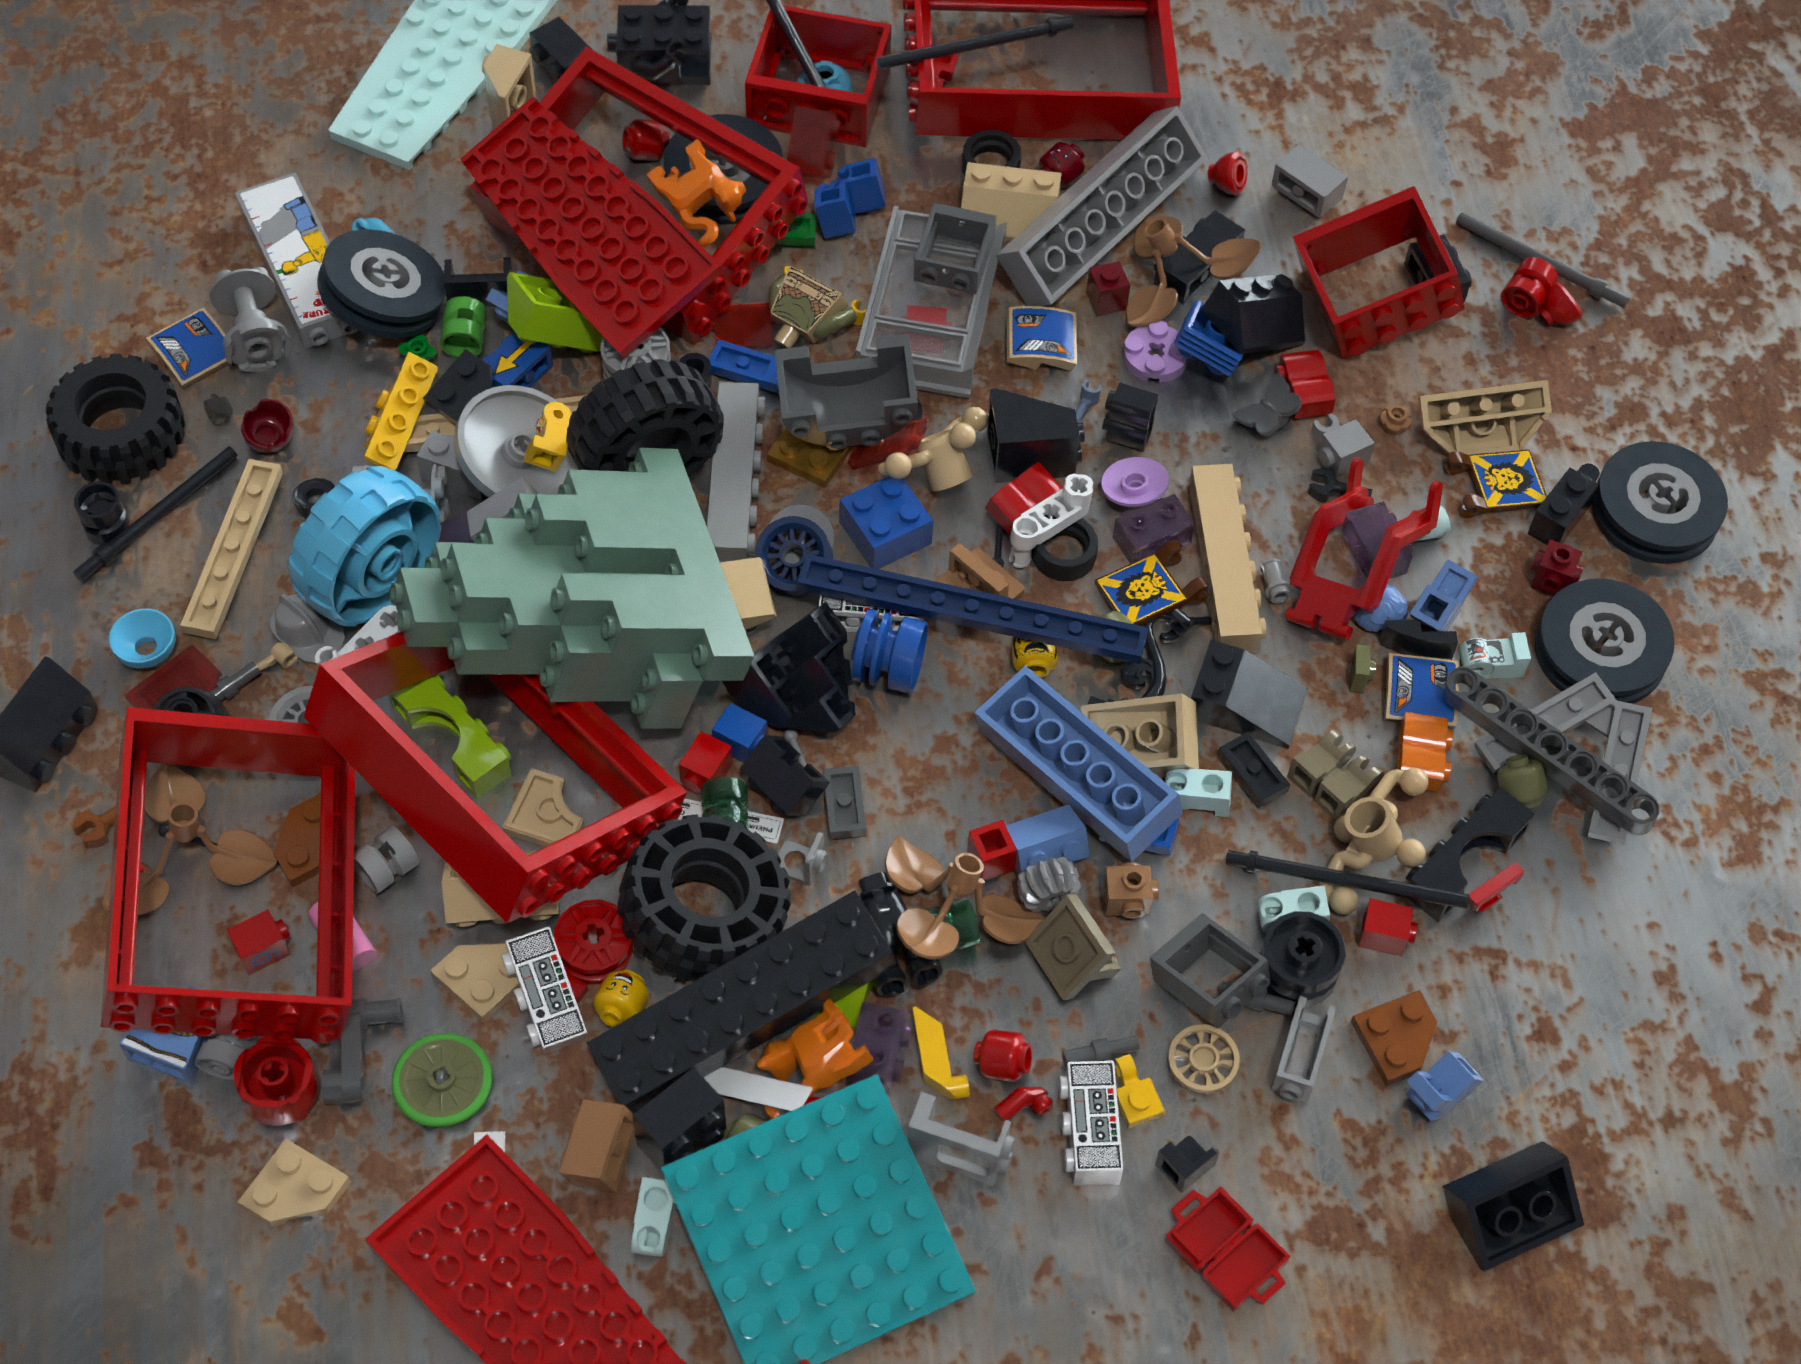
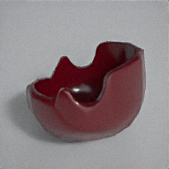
M261 399L256 407L247 410L244 414L241 433L245 443L260 453H272L281 450L291 440L294 428L293 417L289 408L279 400Z

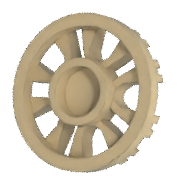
M1199 1024L1187 1027L1175 1036L1169 1048L1168 1064L1171 1075H1173L1175 1081L1181 1084V1087L1186 1088L1189 1092L1194 1091L1209 1095L1224 1090L1234 1080L1240 1065V1055L1236 1043L1225 1031L1220 1028L1217 1029L1212 1025ZM1195 1033L1198 1044L1192 1046L1185 1037ZM1204 1033L1211 1034L1210 1043L1203 1042ZM1219 1038L1228 1045V1047L1221 1051H1218L1213 1046ZM1179 1046L1189 1051L1190 1053L1187 1054L1185 1052H1182L1176 1049V1047ZM1233 1056V1060H1220L1221 1057ZM1175 1059H1184L1188 1064L1177 1068ZM1224 1067L1231 1070V1072L1225 1078L1218 1072L1217 1068ZM1191 1069L1194 1073L1186 1079L1183 1075ZM1212 1073L1218 1082L1216 1084H1213L1209 1076ZM1198 1076L1203 1077L1206 1081L1205 1085L1193 1083L1194 1079Z

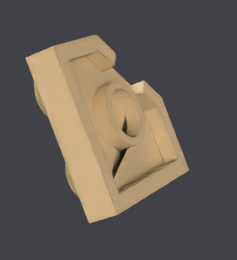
M506 944L458 945L430 970L432 977L483 1023L515 995L514 989L520 988L515 974L508 976L501 954L507 953Z
M285 1139L239 1199L238 1204L246 1212L269 1226L275 1227L288 1224V1220L311 1215L314 1218L327 1215L351 1184V1180L348 1175Z

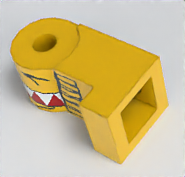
M550 402L545 406L535 424L538 435H534L528 445L523 462L553 472L557 471L566 456L568 445L566 435L572 413L566 405L560 402Z

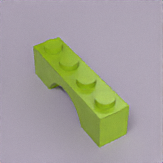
M438 674L388 695L392 708L412 729L423 726H438L451 731L460 740L459 745L451 758L454 773L477 800L512 775L509 764L511 755L507 748L499 741L496 744L489 737V731L484 723L478 718L473 720L467 714L468 710L464 702L457 695L452 697L446 691L445 683Z

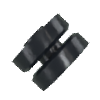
M1294 911L1282 915L1275 920L1267 930L1259 953L1268 960L1270 984L1267 987V994L1296 1001V1006L1300 996L1306 997L1305 1008L1322 1003L1333 992L1346 958L1345 941L1338 928L1323 916L1313 912Z

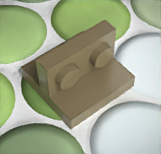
M1077 894L1066 895L1030 934V937L1024 941L1063 1001L1073 999L1089 981L1112 978L1122 969L1114 957L1116 952Z

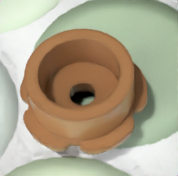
M1388 405L1385 407V411L1380 413L1382 428L1391 435L1403 434L1412 425L1410 410L1401 405Z

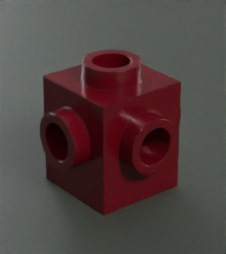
M1550 539L1545 552L1537 551L1531 569L1537 571L1531 588L1554 596L1564 587L1578 582L1584 566L1578 565L1583 551Z

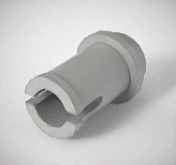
M1277 558L1265 560L1262 562V566L1260 565V570L1263 573L1267 586L1265 590L1266 597L1275 604L1284 603L1290 599L1293 589L1290 583L1286 581L1281 560Z

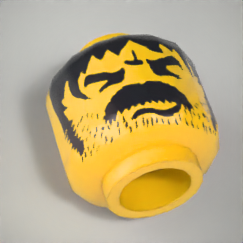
M1013 637L1011 642L1012 661L1014 668L1018 672L1026 665L1036 675L1043 678L1055 669L1058 663L1057 646Z

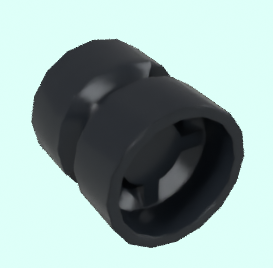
M91 482L77 492L74 498V507L81 520L85 534L90 541L98 545L102 543L107 544L129 527V519L116 487L107 482Z

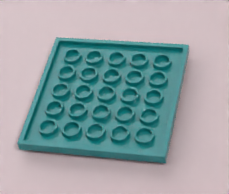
M878 1074L660 1168L743 1364H799L805 1359L810 1364H822L977 1292Z

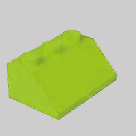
M509 272L507 276L508 323L520 340L529 344H535L536 341L548 343L559 349H563L565 346L573 347L585 353L601 352L603 337L570 303L552 279Z

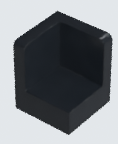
M1187 1136L1176 1146L1170 1141L1158 1152L1155 1166L1182 1193L1216 1165L1219 1151L1213 1146L1206 1152L1192 1136Z

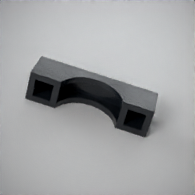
M1501 787L1491 797L1488 794L1484 795L1474 807L1473 811L1475 814L1470 819H1467L1465 816L1461 818L1451 831L1453 836L1447 842L1443 839L1437 842L1428 855L1430 859L1424 865L1420 864L1413 867L1407 874L1406 880L1410 884L1464 893L1468 882L1462 873L1460 858L1471 851L1479 849H1490L1506 854L1528 831L1535 813ZM1409 899L1436 922H1439L1453 908L1452 906Z

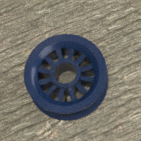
M799 516L783 517L769 524L760 534L755 547V558L760 557L763 560L769 586L779 593L790 596L810 593L797 590L798 572L801 571L806 554L833 559L830 542L822 528L815 522ZM796 532L801 533L798 541L796 540ZM790 533V540L787 541L783 535ZM808 536L812 538L809 542L804 544ZM780 539L783 545L780 546L775 544V542ZM818 545L819 550L810 551ZM771 549H772V550L777 551V552H779V553H777V554H770V551H771ZM800 549L803 551V557L799 562L791 564L785 561L788 551ZM779 561L773 566H770V562ZM783 569L781 575L778 576L776 573ZM790 572H792L793 580L787 579Z

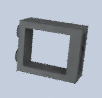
M934 202L914 259V281L977 294L995 239L997 216ZM937 235L981 244L974 267L930 259Z
M1201 913L1150 957L1153 980L1217 1029L1226 1021L1237 1017L1242 1008L1254 997L1262 995L1270 984L1268 960L1204 913ZM1209 949L1244 974L1216 999L1210 997L1181 975L1184 970Z

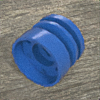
M869 608L861 626L857 630L853 644L852 680L862 683L868 668H870L869 684L876 686L884 671L888 672L887 683L889 689L912 694L924 657L928 622L905 617L898 631H894L891 613L886 612L884 614L880 627H878L879 612Z

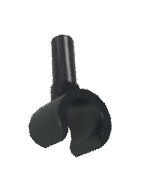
M1177 608L1171 613L1174 618L1166 622L1175 633L1182 636L1191 627L1210 625L1212 618L1210 616L1188 617L1180 608Z

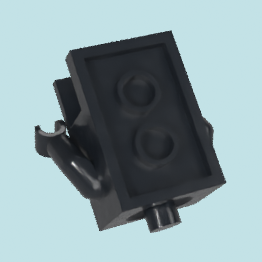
M662 0L657 5H618L617 33H607L608 52H616L618 65L654 85H711L712 35L710 32V5H687L688 0Z

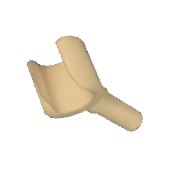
M279 642L273 646L270 655L258 662L256 666L262 671L278 662L284 669H287L298 661V656L289 645Z

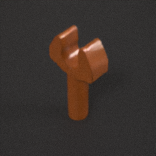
M116 806L102 815H95L88 810L78 815L72 825L75 835L78 836L89 828H95L92 833L87 834L82 839L86 848L101 847L109 842L107 832L109 827L115 824Z

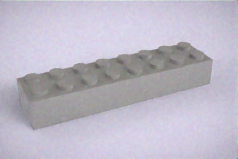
M1178 106L1153 112L996 254V257L1027 306L1051 305L1090 267L1098 262L1208 159Z

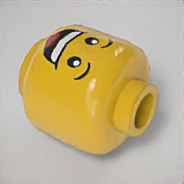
M630 970L611 972L604 978L594 997L593 1005L601 1021L610 1027H615L644 1010L648 1002L649 992L643 978L637 973Z

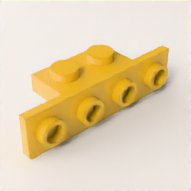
M411 352L407 353L396 381L388 391L382 389L376 400L375 407L379 408L377 416L372 414L363 432L368 434V437L363 446L366 448L364 460L376 466H385L391 470L397 469L424 404L423 397L429 391L438 370L436 365Z

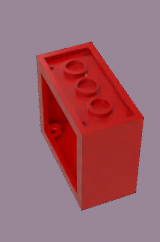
M783 5L813 63L829 61L846 70L870 74L864 94L776 79L775 76L781 58L796 61L798 59L770 9L745 80L746 117L762 124L771 131L866 148L890 68L879 70L876 58L891 54L892 24Z
M1415 186L1293 236L1302 273L1342 359L1361 355L1370 348L1390 343L1399 336L1412 331L1422 330L1431 323L1443 318H1451L1458 312L1465 310L1458 272ZM1415 237L1434 278L1338 317L1320 276Z

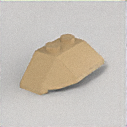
M1548 380L1418 396L1422 430L1447 454L1454 451L1470 455L1521 450L1541 424L1552 414Z

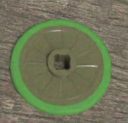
M452 1033L429 1035L410 1045L399 1057L392 1073V1094L399 1109L416 1123L429 1127L456 1125L473 1116L486 1102L492 1087V1067L486 1053L471 1039ZM443 1075L448 1076L449 1080L441 1084H437L435 1081L443 1077Z

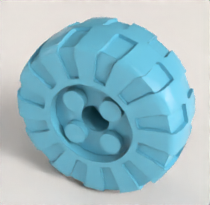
M385 466L367 467V470L361 472L354 471L339 480V484L329 493L325 492L311 508L310 515L296 532L292 542L293 551L288 558V574L292 581L293 589L315 611L339 625L356 627L357 624H366L383 607L396 605L390 601V586L393 582H396L400 568H424L426 558L431 556L435 542H439L442 526L439 522V516L441 515L439 507L432 497L417 483Z

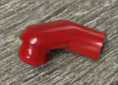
M1019 1087L996 1105L994 1109L1004 1121H1009L1023 1108H1033L1038 1115H1044L1053 1107V1100L1047 1096L1048 1091L1042 1087Z

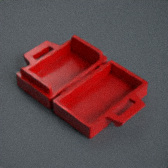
M1219 1187L1208 1198L1192 1190L1171 1209L1172 1216L1177 1220L1178 1224L1166 1234L1165 1242L1196 1274L1203 1271L1201 1279L1232 1311H1236L1250 1297L1255 1299L1257 1303L1264 1304L1286 1284L1279 1270L1288 1263L1290 1255L1258 1223L1251 1228L1254 1219L1222 1187ZM1197 1200L1200 1205L1184 1218L1180 1213ZM1273 1277L1276 1282L1260 1295L1257 1290Z

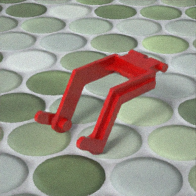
M1354 458L1349 468L1346 494L1320 506L1313 515L1289 577L1291 580L1290 585L1300 590L1301 594L1296 607H1289L1286 610L1285 619L1314 629L1321 617L1319 631L1349 640L1353 632V628L1348 626L1350 618L1359 610L1373 614L1374 609L1379 607L1400 550L1429 534L1431 530L1437 527L1443 490L1441 482L1433 481L1430 485L1426 507L1419 511L1413 510L1408 517L1387 527L1364 586L1356 589L1319 577L1315 573V567L1329 531L1362 513H1370L1373 508V497L1368 496V488L1361 486L1364 461Z

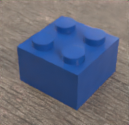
M888 476L839 499V523L871 568L880 569L932 544L933 519L904 479H893Z

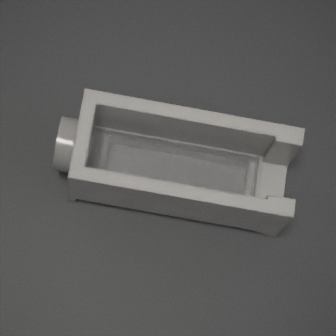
M1303 996L1299 997L1271 1091L1279 1093L1281 1097L1290 1101L1302 1100L1308 1102L1314 1088L1337 1007L1329 1005L1325 1018L1303 1011L1307 998Z

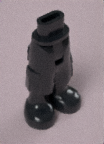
M879 872L860 879L858 884L862 893L859 897L892 950L897 967L874 979L873 985L877 994L882 997H899L907 994L909 991L906 976L900 968L896 957L898 952L903 953L909 975L915 989L925 988L935 982L943 972L941 961L923 958L914 954L904 946L897 934V921L900 915L907 910V907L897 892L896 886L893 883H889L885 872Z

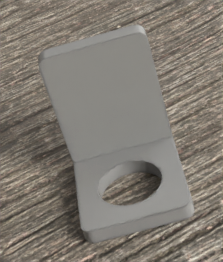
M818 832L811 848L789 840L784 841L778 855L781 858L780 867L786 869L790 879L810 886L816 872L823 870L828 857V852L824 851L823 833ZM792 853L801 854L805 858V865L798 870L789 869L784 863L785 858Z

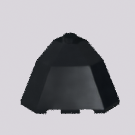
M827 602L821 604L754 652L755 657L743 681H722L728 693L735 699L740 708L766 720L768 724L776 728L836 732L856 715L855 704L849 700L847 688L852 684L850 660L844 658L843 645L848 642L847 632Z

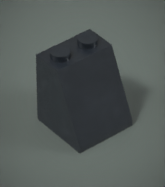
M997 388L990 389L987 435L995 483L1011 482L1038 462L1043 465L1053 478H1064L1073 473L1075 474L1076 464L1082 462L1080 443L1085 441L1084 425L1077 422L1075 409Z

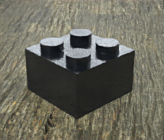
M695 1067L632 1115L637 1146L659 1171L665 1165L720 1142L726 1131L724 1100Z

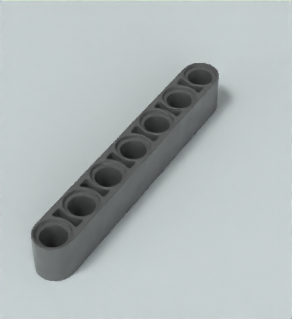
M1460 666L1449 672L1444 696L1450 706L1519 755L1526 754L1528 759L1541 762L1547 775L1629 833L1644 835L1652 830L1660 813V806L1651 794L1473 669ZM1463 683L1470 690L1468 692H1458L1453 686ZM1494 704L1500 711L1488 713L1482 706ZM1521 724L1526 726L1529 732L1518 734L1511 727ZM1551 745L1559 753L1548 755L1542 751L1541 747ZM1581 766L1589 774L1584 777L1577 776L1572 772L1571 768ZM1611 787L1618 792L1619 796L1609 798L1602 793L1601 789ZM1643 809L1650 818L1645 820L1638 819L1632 814V810Z

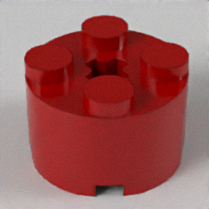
M272 1036L263 1037L257 1040V1044L248 1050L245 1049L239 1055L233 1070L234 1084L245 1109L251 1118L263 1124L280 1126L301 1122L306 1119L318 1098L320 1086L317 1072L310 1055L295 1039L278 1041L273 1039Z

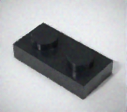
M1249 732L1219 747L1218 756L1228 769L1232 771V774L1259 808L1289 791L1290 783Z

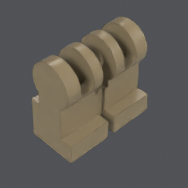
M1336 729L1328 732L1308 751L1305 752L1303 750L1293 757L1287 777L1309 797L1317 792L1314 802L1335 821L1346 814L1347 809L1353 802L1368 795L1384 776V772L1378 766L1364 771L1369 763V758L1364 754L1351 761L1344 771L1340 770L1352 758L1356 747L1350 742L1343 747H1338L1343 740V735Z

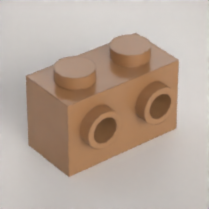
M583 1099L580 1110L573 1120V1131L567 1149L564 1150L561 1156L559 1173L575 1187L616 1193L635 1136L633 1113L622 1104Z

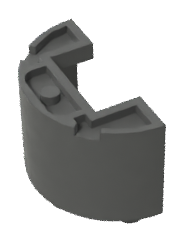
M909 334L876 338L878 356L811 364L809 346L775 350L781 417L786 429L799 439L827 446L831 450H841L846 446H874L879 444L881 439L887 438L903 429L912 421L918 408Z

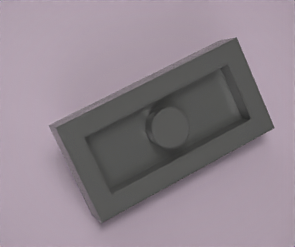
M859 766L823 769V776L830 782L824 790L830 839L866 836Z

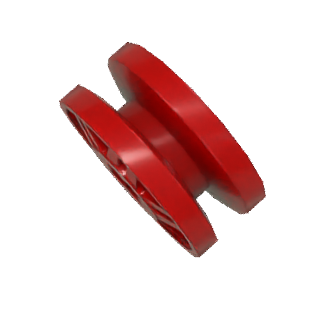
M600 899L581 901L570 906L559 917L554 928V941L565 971L588 985L602 984L604 978L611 972L625 970L628 968L633 956V939L626 937L621 926L624 918H621L618 914V907L615 904ZM597 940L598 943L590 944V941Z

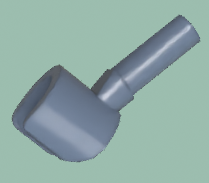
M1090 380L1083 382L1080 403L1076 410L1078 423L1085 410L1099 402L1102 385H1099L1097 390H1089Z

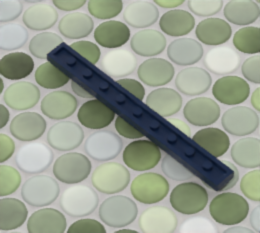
M806 554L797 580V590L1137 664L1141 663L1148 634V627L810 554Z

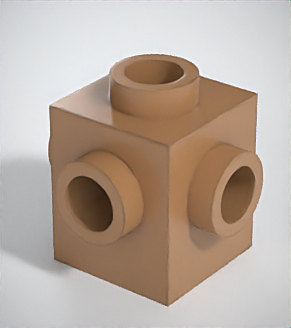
M1133 862L1124 863L1120 866H1106L1103 880L1105 915L1124 916L1129 919L1150 915L1153 901H1158L1159 899L1158 879H1152L1151 866L1139 865Z

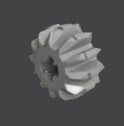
M1050 857L1045 861L1039 860L1037 864L1028 866L1026 871L1021 872L1018 875L1019 880L1017 881L1021 901L1024 902L1027 909L1037 913L1042 910L1048 912L1054 909L1066 895L1077 894L1078 896L1080 894L1079 890L1082 887L1077 869L1074 868L1072 861H1068L1066 857H1059L1057 859Z

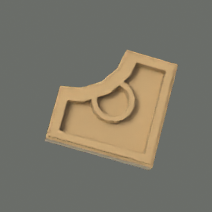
M531 768L502 829L509 836L546 847L584 828L585 823L583 818L572 813L564 803L565 779Z

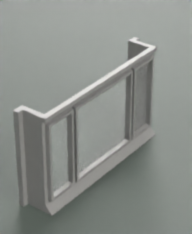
M894 206L856 347L855 359L878 356L876 338L909 334L916 390L970 399L974 365L999 262L996 254L1005 247L1007 222L996 226L995 239L978 292L973 294L914 281V259L929 214L899 210V206ZM937 235L930 259L973 268L981 244ZM936 308L947 309V311L940 310V309H936Z

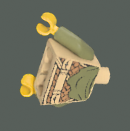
M786 266L784 274L769 287V309L771 310V316L781 326L774 341L784 349L792 348L799 336L811 343H816L820 338H825L852 323L863 325L866 310H859L861 305L859 300H854L851 308H847L848 303L842 293L803 273V270L799 271L792 266Z

